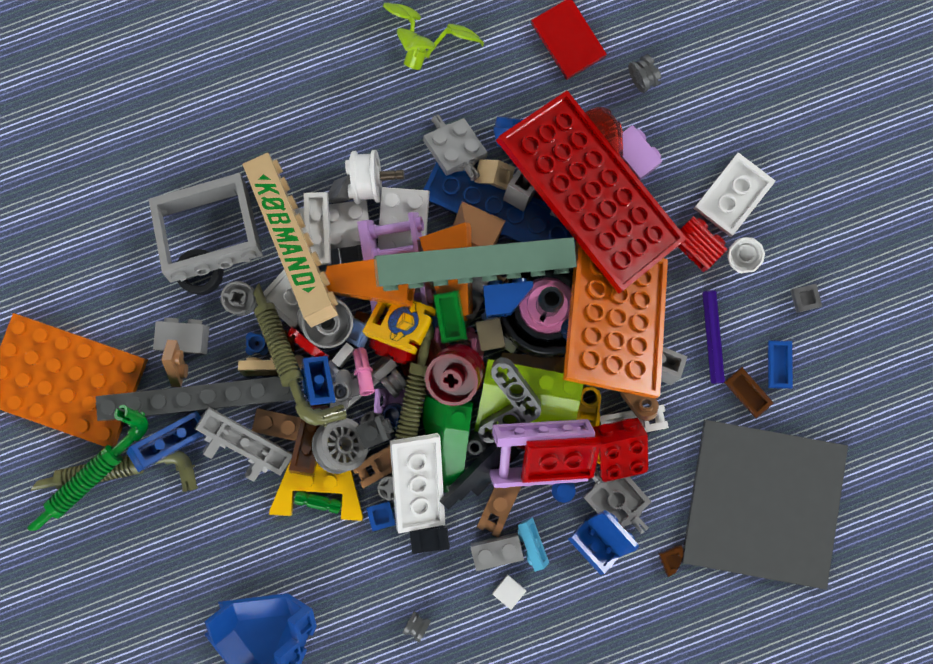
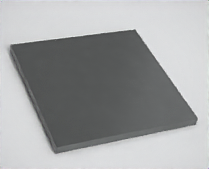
M704 420L682 563L827 590L848 445Z

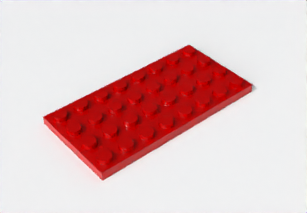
M568 90L496 139L497 143L618 294L687 239Z

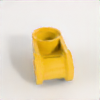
M583 387L576 420H591L590 424L592 427L599 426L601 394L595 387ZM588 390L593 391L595 394V400L590 404L585 403L583 400V395Z

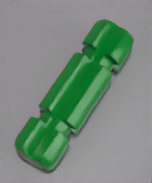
M298 491L294 498L295 504L302 506L306 504L307 507L323 511L329 510V512L335 514L340 512L342 506L340 500H329L327 497L315 494L307 495L306 492Z

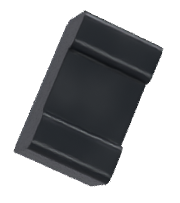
M361 245L331 248L332 265L363 261Z
M447 526L410 531L412 554L450 549Z

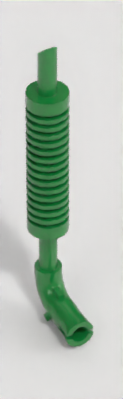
M120 405V409L117 408L115 410V419L127 423L131 427L127 431L128 434L114 447L110 445L105 446L101 452L94 456L76 475L44 503L45 511L27 527L29 531L40 529L52 517L56 519L61 518L123 461L121 453L134 441L138 442L147 432L149 425L144 412L140 413L138 410H133L126 405Z

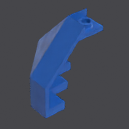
M288 593L218 602L220 609L204 621L208 631L204 635L226 664H301L307 651L304 646L308 636L313 635L317 627L313 609Z

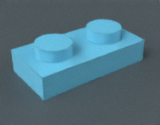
M532 517L523 520L518 525V536L520 541L524 542L526 546L527 561L536 572L544 569L549 564V560Z

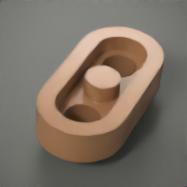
M620 392L622 398L640 420L650 421L657 416L659 404L656 399ZM643 404H649L650 407L646 408Z

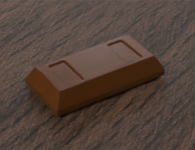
M743 367L724 382L756 419L774 404Z

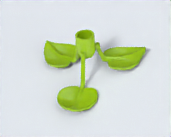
M383 4V8L398 17L408 19L411 24L410 30L404 28L397 29V35L407 51L403 63L409 68L421 70L425 57H430L431 52L446 34H453L462 39L476 41L482 47L484 46V42L475 32L464 26L450 23L433 43L430 39L417 35L414 32L415 19H421L417 11L402 4Z

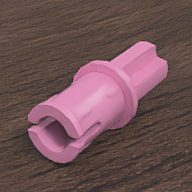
M359 347L353 350L356 368L354 375L358 379L359 394L361 396H368L375 392L371 375L373 368L369 365L367 350L364 347Z

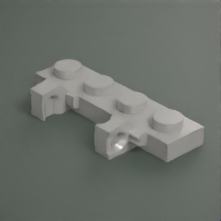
M209 406L195 427V430L206 435L204 440L208 443L203 449V455L212 459L220 446L224 449L228 447L247 457L248 462L251 463L245 472V477L253 482L261 471L266 473L268 469L281 476L292 458V452Z

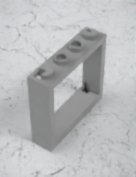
M240 173L149 199L161 270L170 283L179 280L182 282L186 278L196 275H206L210 271L220 268L227 269L234 264L251 262V259L263 256L247 184ZM238 195L248 242L172 263L163 217Z

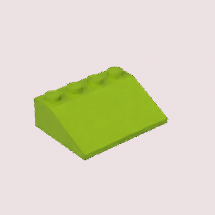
M488 359L474 430L478 432L482 420L511 404L491 375L492 364L495 360ZM514 364L541 402V414L532 422L576 420L583 384L563 380L564 373ZM499 367L498 373L504 372V374L507 376V368L502 369L501 367ZM514 384L509 388L514 394H520L524 390L518 384ZM526 402V410L531 409L534 411L535 406L530 407ZM505 415L503 417V420L508 424H512L517 420L513 415ZM485 428V432L490 431L492 433V430Z

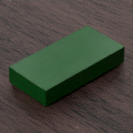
M459 290L434 294L441 342L466 340L467 334Z

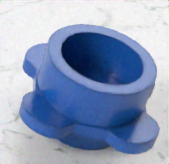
M249 332L246 335L247 347L245 351L248 355H253L254 353L268 354L269 350L262 333L254 334Z

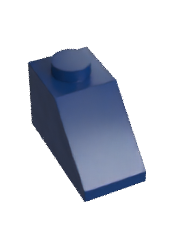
M328 356L303 358L300 371L303 376L304 393L310 406L335 403L336 399Z

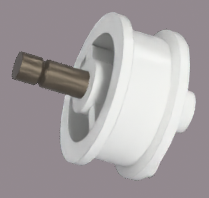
M372 150L371 154H358L357 151H352L349 160L345 161L346 173L350 175L351 184H348L349 199L353 198L356 204H360L362 200L374 199L376 203L381 202L382 181L405 178L404 170L381 171L377 150Z

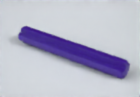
M707 290L702 293L710 382L712 384H721L725 382L717 292L715 290Z

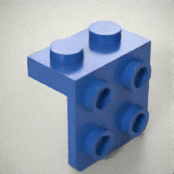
M606 510L586 519L568 538L600 575L605 574L619 557L634 552L639 547L634 536L618 523L615 515Z

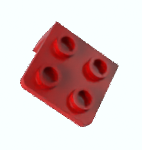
M638 417L593 427L595 437H599L601 441L599 460L602 481L607 482L644 474L648 471V434Z

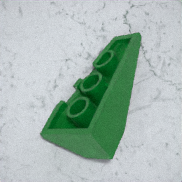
M425 395L422 416L425 435L438 433L440 436L443 492L447 493L449 491L448 487L464 472L473 401H468L463 405L449 406L440 403L431 395Z

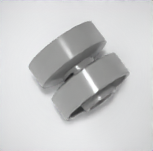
M337 296L335 297L339 305L335 306L338 316L312 328L303 318L300 307H298V326L305 337L315 346L333 348L345 342L351 334L353 328L352 313L348 306Z

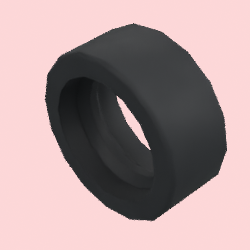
M202 249L188 250L180 256L177 262L209 252ZM221 268L213 270L209 282L201 286L191 284L187 278L182 282L180 280L177 282L183 289L192 294L205 295L219 287L224 272Z

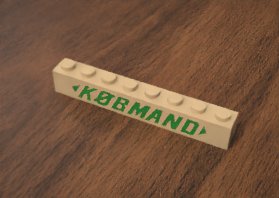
M267 152L243 163L242 165L303 318L312 328L338 316L335 306L339 305L333 291L329 292L326 287L330 285V282L325 272H320L318 266L322 265L316 251L313 253L310 247L314 246L308 232H303L302 228L306 227L300 213L296 215L295 209L298 206L292 195L288 196L287 191L290 190V187L285 177L281 178L280 176L283 170L278 160H272Z

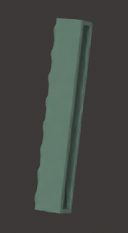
M574 237L373 257L376 287L383 286V291L399 290L398 285L408 284L409 289L424 287L423 282L432 281L433 286L448 285V280L458 279V284L473 283V277H482V282L497 280V275L506 274L507 279L521 278V273L530 272L531 277L545 275V270H554V274L569 273V268L577 267Z

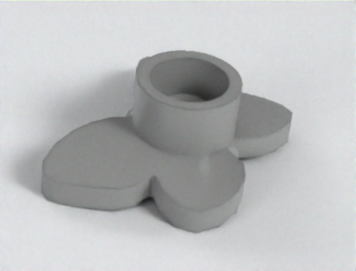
M342 369L336 374L335 384H333L336 401L335 403H330V408L342 404L345 408L341 411H347L348 401L352 399L351 397L360 395L358 379H352L351 372L346 369Z

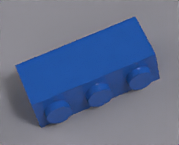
M197 411L130 446L126 453L138 473L204 436L203 433L195 430L196 425L201 419Z

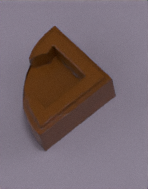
M682 545L658 553L667 577L675 574L681 565L684 555Z

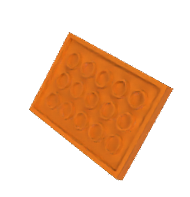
M576 241L577 267L573 268L563 380L654 399L660 397L668 259L663 258L618 294Z
M13 313L0 346V410L104 447L107 445L114 447L117 445L124 422L118 420L97 421L96 396L136 392L148 359Z

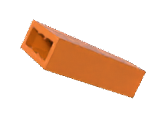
M464 222L419 237L423 251L472 247L470 223ZM458 279L448 280V285L434 286L436 294L459 290L464 321H467L466 315L473 314L472 283L458 284Z
M374 259L330 265L326 268L325 274L330 282V285L326 287L329 292L333 291L334 295L412 307L416 288L409 289L408 284L398 285L399 290L383 291V286L376 287Z

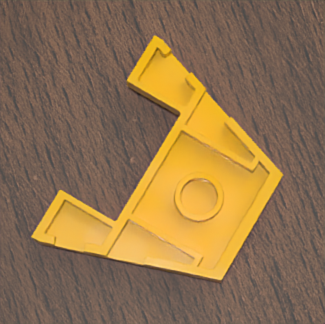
M289 463L269 510V515L291 516L293 512L294 491L336 493L343 495L341 519L363 521L364 518L352 470L341 474H333L324 470L318 463L314 477L290 473Z

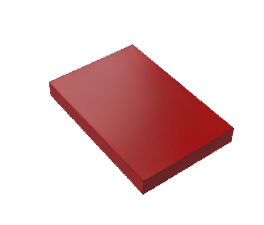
M564 0L531 20L532 26L566 80L604 59L607 55L573 0Z
M583 437L526 441L521 472L522 483L594 478L601 446L600 438Z

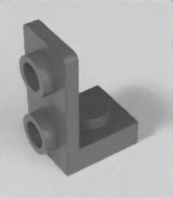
M384 416L375 417L371 421L356 426L364 449L391 439V433L394 432L389 418L385 419Z

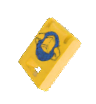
M414 300L412 307L377 302L362 332L369 338L416 354L418 349L409 343L411 341L414 344L421 345L433 321L428 315L435 316L436 309ZM385 307H387L389 310L382 324L378 325L377 323Z

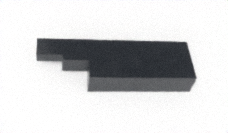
M493 442L448 487L449 491L440 500L448 510L458 500L462 501L470 491L479 496L492 482L490 470L500 468L501 447H497L496 443ZM515 446L511 447L510 463L521 453Z

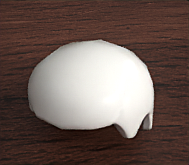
M749 237L735 240L729 247L727 254L730 266L741 274L756 271L764 262L765 257L762 244L756 239Z

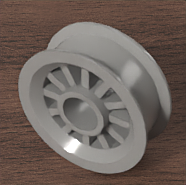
M346 418L345 420L328 423L326 427L321 425L316 430L312 440V451L317 463L324 470L333 474H341L358 468L365 461L368 448L364 449L356 429V426H359L358 423Z

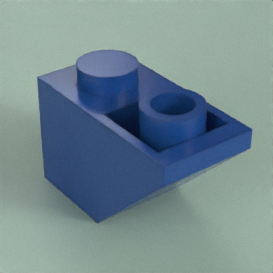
M527 278L513 279L512 283L502 284L501 280L487 282L488 285L483 286L486 318L511 316L532 290L533 281L527 282Z

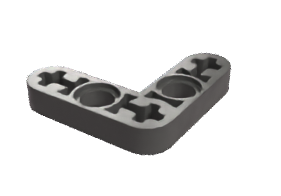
M498 358L493 362L491 375L511 404L481 421L478 435L486 443H493L495 440L490 431L485 432V428L492 430L493 425H497V421L498 424H508L503 420L505 415L516 417L517 420L514 423H530L541 414L540 399L513 362L507 358ZM498 368H507V376L504 374V372L498 373ZM514 384H518L524 390L520 394H514L509 388ZM526 402L530 407L535 406L534 411L531 409L526 410Z

